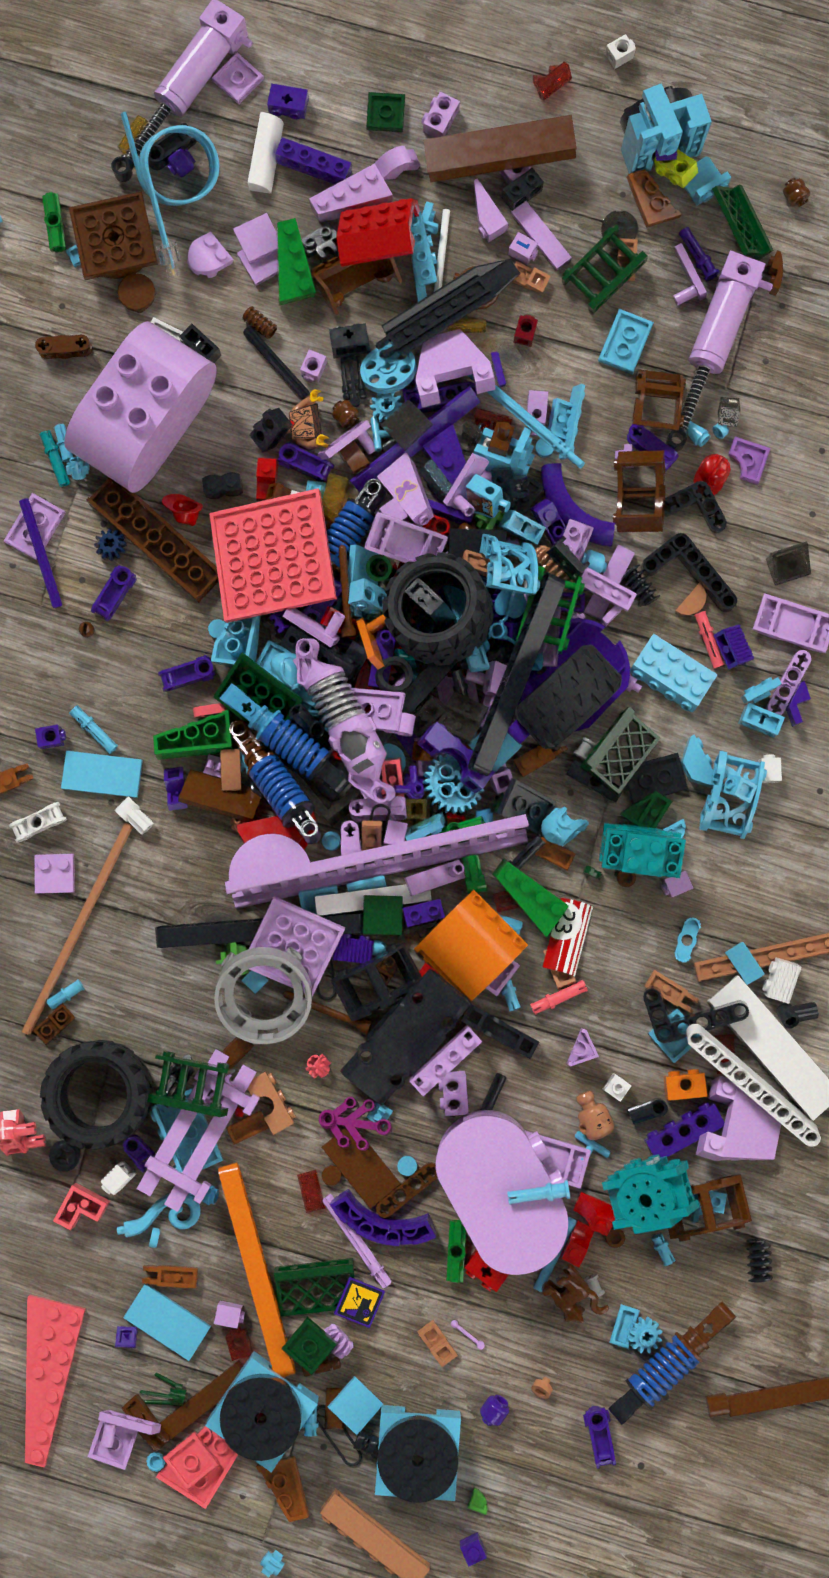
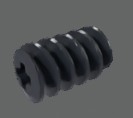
M639 564L628 570L621 578V581H628L625 587H632L631 591L637 594L634 600H640L638 607L651 604L660 595H653L657 590L649 589L653 583H645L649 577H641L644 570H637L640 566Z
M762 1239L746 1240V1242L752 1244V1246L746 1248V1250L752 1252V1254L747 1256L748 1259L752 1260L747 1266L753 1268V1270L747 1272V1274L753 1276L748 1281L757 1283L772 1280L773 1276L769 1272L773 1269L771 1266H768V1264L772 1263V1259L768 1258L772 1252L767 1249L771 1247V1243Z

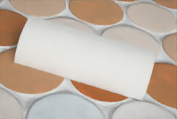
M260 112L248 186L251 191L271 194L277 164L275 153L282 137L284 123L277 116L265 112Z

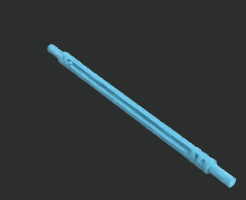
M472 374L467 375L470 379L473 380ZM495 385L496 390L487 392L565 459L568 458L579 468L584 466L585 462L575 455L567 444L497 385Z

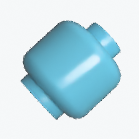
M593 550L584 552L581 562L584 564L588 561L590 563L588 568L599 574L604 573L607 568L605 556Z

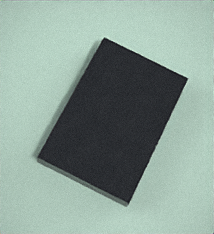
M449 528L448 553L453 554L457 558H463L465 550L480 553L483 534L495 536L498 541L506 542L507 530Z
M678 753L644 761L627 783L632 805L654 791L667 796L688 790ZM630 765L622 767L623 773L630 772L631 770Z
M511 778L496 814L506 819L526 814L529 826L523 828L542 837V821L553 811L556 801L517 779Z

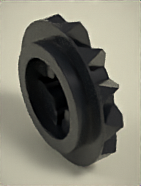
M65 1140L56 1142L49 1152L51 1165L62 1172L74 1169L81 1158L80 1149L69 1145ZM63 1150H65L66 1153L72 1152V1154H70V1156L68 1157V1162L65 1160V1158L58 1159V1157H60V1155L63 1154Z

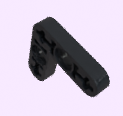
M704 481L696 482L665 498L664 503L667 505L673 503L672 498H674L676 504L670 507V512L664 510L666 517L697 503L712 532L720 533L727 525L726 518L709 485ZM697 486H699L700 488L704 487V496L707 497V495H709L710 498H706L701 502L700 500L703 498V496L701 493H696V490L698 489ZM686 494L689 498L688 503H680L678 500L679 495ZM711 502L714 505V510L707 512L704 509L705 503ZM717 512L718 515H716L715 518L717 521H722V524L720 525L721 528H719L718 526L714 527V518L712 517L711 519H709L708 516H712Z

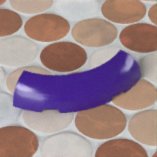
M562 463L543 465L541 467L543 491L546 499L554 503L565 526L567 527L569 519L591 526L594 529L589 542L612 547L615 523L594 518L576 505L564 485Z
M350 1189L339 1194L330 1203L331 1208L344 1224L346 1223L360 1236L376 1243L392 1246L416 1245L437 1237L436 1229L429 1213L410 1219L383 1218L363 1206Z

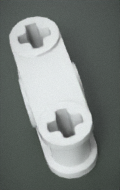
M60 803L50 804L36 813L9 824V827L13 829L16 836V843L25 841L35 834L65 822L67 819L63 817L59 808ZM39 817L42 822L41 825L36 828L34 825V821L36 818Z

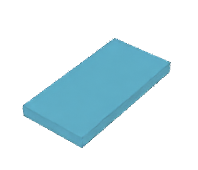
M66 751L61 789L138 798L143 760Z
M144 1284L123 1317L188 1361L211 1327V1325L148 1284Z

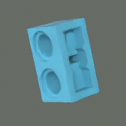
M508 510L507 513H504L498 526L526 542L538 545L546 527L514 510Z
M363 578L350 583L348 604L354 606L359 611L365 612L372 618H377L383 614L382 601L387 594L385 589Z
M748 703L743 709L738 724L774 738L778 735L785 717Z

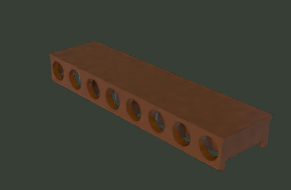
M572 115L423 139L430 183L575 159L577 149Z
M108 478L90 498L86 499L90 506L198 603L219 582L217 566L136 493L128 491L111 478Z

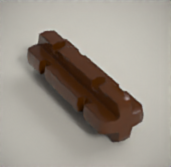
M333 1357L329 1361L325 1359L314 1372L315 1375L328 1372L331 1368L333 1370L340 1369V1359L338 1357ZM302 1367L304 1377L312 1376Z

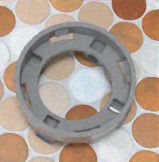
M258 947L245 950L237 955L230 952L221 964L222 970L217 980L214 1000L217 1015L228 1031L250 1043L272 1044L291 1037L303 1026L311 1009L312 986L309 975L301 964L302 956L292 947H289L285 952L275 948ZM256 966H271L281 970L289 977L294 988V999L286 1006L281 1016L269 1020H259L252 1018L251 1012L242 1004L237 1005L234 998V985L243 972ZM301 981H303L305 985V998H303V985ZM220 988H225L226 1005H223L222 994L219 995ZM278 1028V1033L258 1034V1030Z

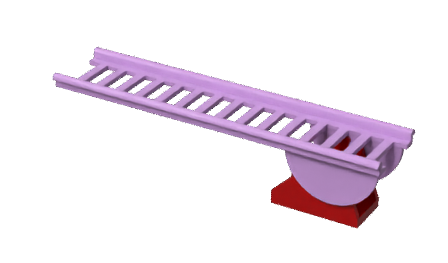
M313 811V813L311 814V816H312V818L314 819V821L317 823V818H316V815H315V813H314V811ZM526 814L310 863L304 851L309 844L305 842L295 827L285 828L281 823L280 817L274 816L237 825V829L244 844L239 848L231 861L229 881L225 882L226 893L236 892V894H232L235 908L239 909L270 902L273 896L283 899L299 895V891L331 885L341 886L355 881L528 843L526 829L516 831L515 829L528 827L529 824ZM310 830L307 834H312L315 830ZM448 844H450V846H445V847L439 848V846H443V845H448ZM430 848L432 849V850L420 852L421 850H426V849H430Z

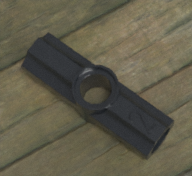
M302 704L293 706L289 710V717L299 729L303 730L302 734L307 733L309 739H314V744L319 743V749L332 750L328 741L330 736L325 730L323 723L317 721Z
M573 761L566 773L567 776L614 803L618 801L623 790L619 795H616L601 781L599 786H592L590 778L595 776L589 771L585 772L581 769L579 762ZM612 782V784H613L615 787H617V788L619 787V785H617L616 783Z

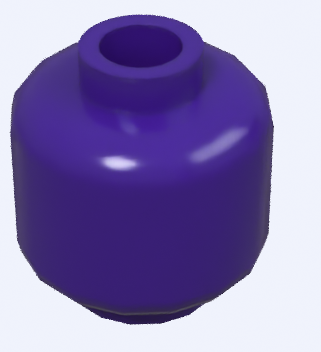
M180 148L168 157L170 164L167 167L173 175L177 174L179 177H184L194 170V163L196 161L187 149Z
M492 1395L487 1398L480 1408L483 1422L488 1426H499L509 1414L508 1402L504 1397Z

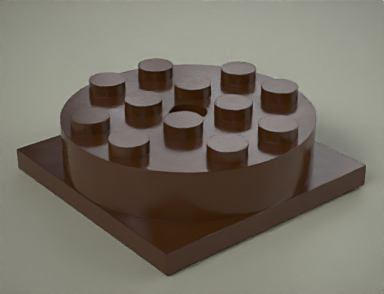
M142 191L68 207L84 280L99 277L121 279L130 274L137 273L144 267L158 265ZM114 238H119L117 241H115V242H116V245H115V243L112 242V239H114Z

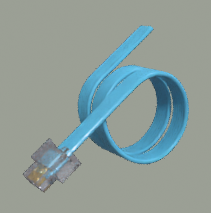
M122 112L121 117L137 177L142 189L151 199L163 245L156 246L160 265H165L168 278L179 276L181 274L177 262L181 261L177 243L168 242L158 203L180 206L195 202L206 196L215 186L219 176L220 165L216 148L209 137L202 131L191 126L176 125L165 128L148 139L141 150L140 158H138L127 113ZM183 133L196 139L206 152L209 162L208 180L204 188L190 199H169L154 189L149 171L148 157L154 142L164 134Z

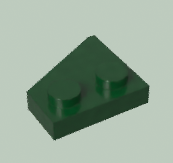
M654 791L623 810L620 815L640 827L656 828L673 801Z

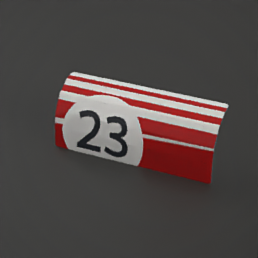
M560 898L569 907L552 929L542 967L575 976L593 906L572 899Z

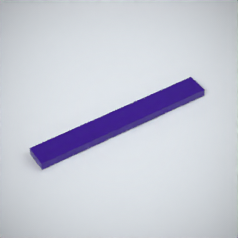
M470 386L353 477L350 481L360 493L367 481L371 479L379 480L377 476L404 453H407L411 458L422 449L424 444L481 403Z

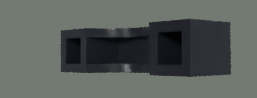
M474 1005L467 1009L461 1020L531 1059L539 1044V1041Z

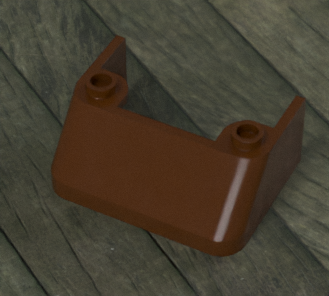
M338 255L316 266L311 271L325 302L335 315L339 314L337 307L341 306L345 300L344 294L374 279L386 283L394 277L399 284L403 282L393 257L341 267Z

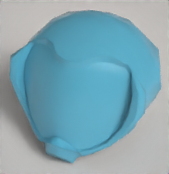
M284 652L272 657L270 663L271 675L280 682L285 683L293 692H299L303 686L297 683V668L293 662L296 659V654Z

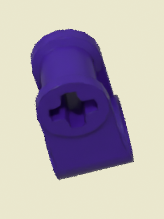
M138 1135L129 1136L123 1143V1149L126 1154L133 1160L137 1168L144 1173L147 1168L144 1166L147 1160L145 1162L143 1160L150 1156L155 1157L156 1153ZM135 1140L138 1144L137 1149H130L128 1141Z

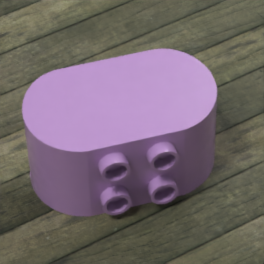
M149 321L143 322L124 339L79 403L66 431L65 448L132 493L138 492L155 476L205 404L215 382L216 365Z
M479 1110L459 1118L443 1135L436 1157L437 1177L479 1255L487 1265L496 1271L511 1275H521L537 1271L549 1264L558 1255L565 1243L568 1232V1216L563 1199L556 1198L553 1201L542 1199L509 1205L507 1191L545 1187L547 1183L559 1184L564 1183L565 1180L557 1166L548 1171L546 1170L542 1160L550 1155L537 1131L527 1136L524 1128L511 1116L494 1110Z

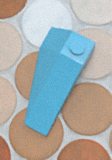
M260 616L225 623L223 626L224 630L214 643L211 662L232 668L242 652L256 662Z

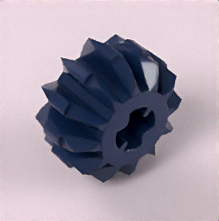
M108 528L107 534L102 530V537H95L99 542L94 543V547L98 548L96 553L98 555L102 554V559L105 560L109 557V560L113 561L114 556L120 559L119 552H126L122 548L127 546V543L123 541L125 537L123 534L119 535L120 532L118 530L112 532L111 528ZM111 542L114 546L110 548L108 543Z

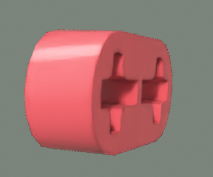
M218 703L194 707L193 714L194 718H205L220 714L222 711L229 709Z

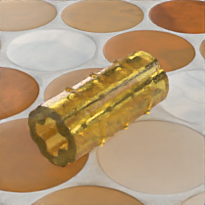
M139 115L135 117L130 125L134 142L148 122ZM125 133L117 146L124 154L130 149Z

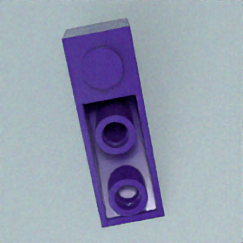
M544 499L531 507L530 510L537 523L546 527L544 534L553 546L563 537L566 526L554 503Z

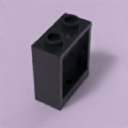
M419 578L404 591L418 609L442 631L457 618L447 604Z

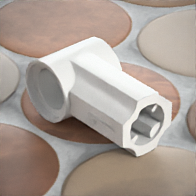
M127 797L115 809L141 835L146 833L154 824L130 797Z

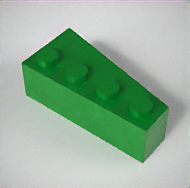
M296 218L277 222L278 306L312 298L315 296L316 291Z
M229 710L222 711V713L214 716L205 717L206 719L188 723L183 727L154 735V754L156 758L162 760L220 754V750L234 749L233 737L229 730L231 725Z
M504 858L492 873L537 929L547 937L569 905Z

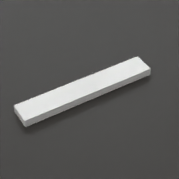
M407 884L314 897L316 914L318 916L363 910L364 895L403 896V904L432 900L430 890L410 896Z

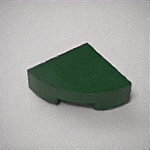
M588 865L585 866L582 872L598 880L602 877V872Z

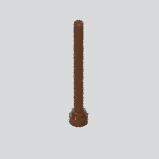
M340 545L339 561L343 615L345 616L341 637L350 638L356 637V628L352 624L351 607L348 604L347 551L345 545Z
M290 991L283 993L284 998L291 1001L294 999V993ZM314 1001L311 1002V1009L357 1027V1030H360V1033L367 1035L372 1020L361 1018L360 1020L351 1021L350 1017L342 1012Z

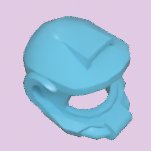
M565 806L560 809L555 808L542 821L541 832L544 838L562 847L574 839L581 831H585L589 825L587 820H572L567 815V808Z

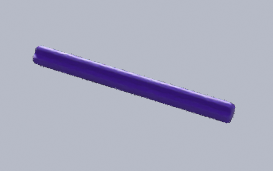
M24 498L19 501L25 523L52 607L59 608L62 606V601L28 498Z

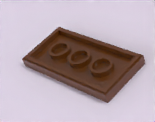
M190 769L178 802L251 822L254 820L262 798L254 793L250 786L241 784V790L222 791L220 777Z
M345 1127L341 1132L350 1139L349 1147H340L337 1138L334 1136L321 1148L371 1209L401 1183L370 1144L366 1151L359 1150L355 1140ZM346 1138L341 1141V1144L345 1145L347 1143ZM365 1141L360 1143V1148L365 1147Z

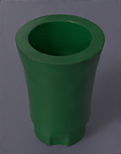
M381 554L370 557L366 564L367 575L374 581H384L392 578L397 570L396 562Z

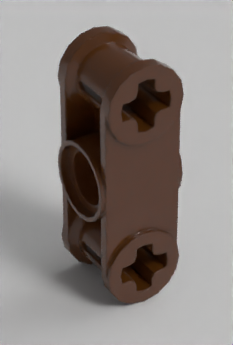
M82 334L40 337L35 342L36 350L44 359L86 357L93 350L88 337Z

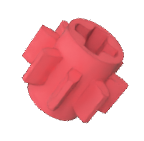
M323 1054L320 1056L313 1055L307 1061L308 1067L306 1070L314 1079L317 1076L323 1078L329 1073V1065L331 1063Z

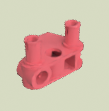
M20 1109L0 1112V1149L6 1156L16 1153L24 1154L31 1148L46 1147V1143H44L46 1138L44 1134L27 1137V1135H36L37 1131L34 1130L37 1129L36 1123H25L24 1115Z

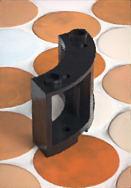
M392 943L385 947L386 951L369 961L349 970L344 968L336 972L337 976L331 980V983L351 1021L364 1018L380 1008L384 1009L396 1003L397 999L407 995L409 988L416 985L422 978L405 943L399 945ZM392 955L406 983L389 993L376 964ZM365 970L379 998L362 1005L348 977Z

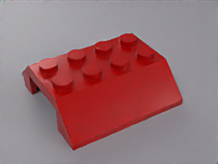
M413 198L401 199L395 202L381 203L379 205L365 206L341 212L336 236L341 267L413 254L415 239L411 231L413 212L415 217H419L420 208L418 200Z

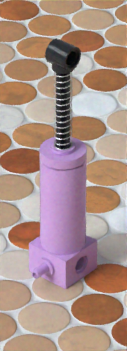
M211 0L199 17L201 28L155 90L154 96L160 103V107H157V111L152 115L153 117L143 127L142 132L138 134V138H135L134 143L138 158L145 143L156 134L165 118L167 119L168 114L172 113L179 117L185 114L227 53L233 56L242 44L248 48L252 46L253 42L247 38L245 18L222 2ZM130 149L127 150L126 154L116 157L111 163L115 178L120 182L129 181L133 175L132 170L135 166ZM122 167H125V168H126V169H125L124 171H122V172H121V171H118V170H119L120 168H122Z
M731 250L719 276L715 293L689 357L691 365L698 370L695 371L696 375H694L690 391L687 393L683 403L684 406L681 411V415H684L683 427H679L678 431L671 430L666 439V444L676 452L682 450L687 441L688 425L690 420H692L691 417L697 402H699L698 399L704 384H706L707 376L709 373L719 374L723 371L747 306L755 290L760 287L771 291L773 286L772 283L761 280L766 263ZM678 437L681 440V443H674L672 441V438Z

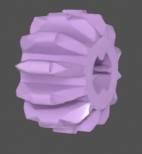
M331 1324L324 1330L338 1342L331 1351L332 1354L343 1359L351 1352L353 1342L342 1329L335 1324Z

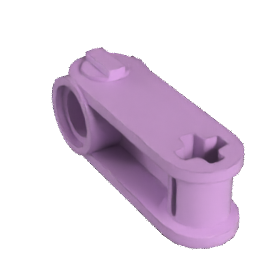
M395 796L393 800L384 803H377L372 799L353 800L349 805L350 816L355 822L369 821L371 809L377 804H384L390 808L389 820L400 821L407 818L406 798L402 796ZM384 807L376 808L372 821H386L388 810Z

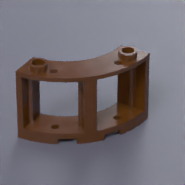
M637 369L635 394H639V398H635L632 425L678 431L679 427H683L684 415H681L683 390H685L686 379H683V375ZM644 396L675 400L673 424L641 420Z
M664 450L618 452L617 459H614V471H617L618 479L617 511L613 514V523L617 526V532H663L665 517L664 501L666 497ZM623 466H655L656 487H624ZM624 498H655L654 514L623 515Z
M741 1174L724 1176L706 1181L704 1184L690 1185L692 1193L698 1194L705 1226L684 1230L683 1221L680 1220L672 1228H668L670 1239L678 1238L679 1242L690 1240V1236L731 1227L734 1230L744 1228L745 1223L751 1222L752 1219ZM725 1187L733 1219L716 1224L709 1191Z

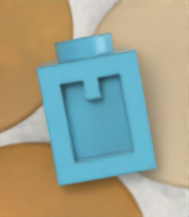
M426 201L422 213L426 234H437L438 224L433 222L436 211H433L434 203Z
M730 774L722 792L733 795L744 802L751 803L758 785L743 777Z

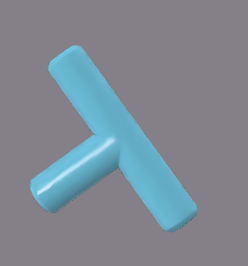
M371 417L375 451L379 452L382 450L381 438H392L395 432L379 430L378 418Z
M580 1131L576 1132L575 1138L586 1144V1148L590 1149L591 1153L595 1150L605 1158L609 1157L611 1152L595 1141L587 1139Z

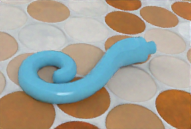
M170 1193L157 1200L141 1218L126 1221L124 1226L117 1227V1234H125L127 1238L138 1235L148 1229L162 1210L167 1207L164 1203ZM189 1194L183 1202L190 1208V1216L187 1220L180 1221L177 1218V1215L183 1210L182 1206L178 1212L173 1209L169 1211V1221L175 1228L188 1229L195 1225L200 1217V1205Z

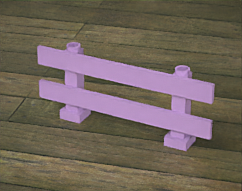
M215 1049L208 1063L217 1065V1062L226 1063L229 1056ZM242 1065L232 1085L224 1082L222 1095L225 1097L221 1103L222 1107L229 1108L228 1114L225 1117L214 1116L182 1172L169 1166V1163L195 1119L197 1112L181 1109L155 1157L150 1156L144 1166L147 1167V1171L137 1189L151 1196L159 1180L163 1177L175 1184L164 1205L178 1212L188 1193L195 1196L193 1200L200 1204L212 1184L207 1181L201 1184L196 1179L238 1104L244 1107L243 1112L250 1116L260 1099L254 1093L252 1096L245 1094L256 1071ZM198 1070V1072L196 1073V1075H195V1077H194V1079L197 1080V1081H198L199 1070ZM207 1070L202 1098L204 1101L211 1089L215 1091L218 1074L216 1071ZM197 1083L188 1097L189 1100L195 1098Z

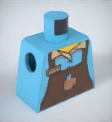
M477 474L466 485L467 501L475 508L474 513L494 518L499 511L507 513L510 509L511 503L503 499L500 486Z

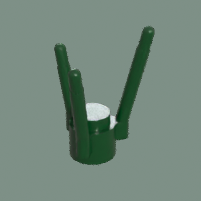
M155 1373L157 1378L172 1385L175 1389L171 1388L169 1394L140 1391V1394L168 1399L143 1400L145 1404L183 1406L187 1390L182 1389L183 1384L176 1383L159 1373Z

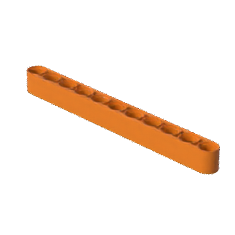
M236 1162L219 1167V1177L272 1369L281 1377L296 1374L293 1358L282 1350V1347L288 1340L239 1164Z

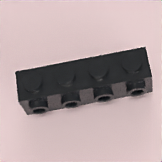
M295 624L289 627L280 644L282 647L296 654V644L300 639L317 640L320 646L317 659L326 664L342 667L345 673L344 677L348 678L347 683H350L360 665L353 656L345 655L336 645L329 647ZM309 643L305 647L307 652L310 649Z

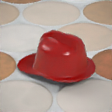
M711 454L705 457L694 476L693 482L704 481L709 485L713 495L717 494L730 474V463L724 456L719 454ZM697 486L698 489L696 491L704 496L705 488Z
M169 494L162 499V504L172 511L176 522L190 526L196 525L199 511L203 508L201 503L182 494Z

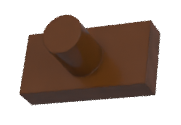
M497 421L488 452L506 457L515 427L511 426L508 422Z

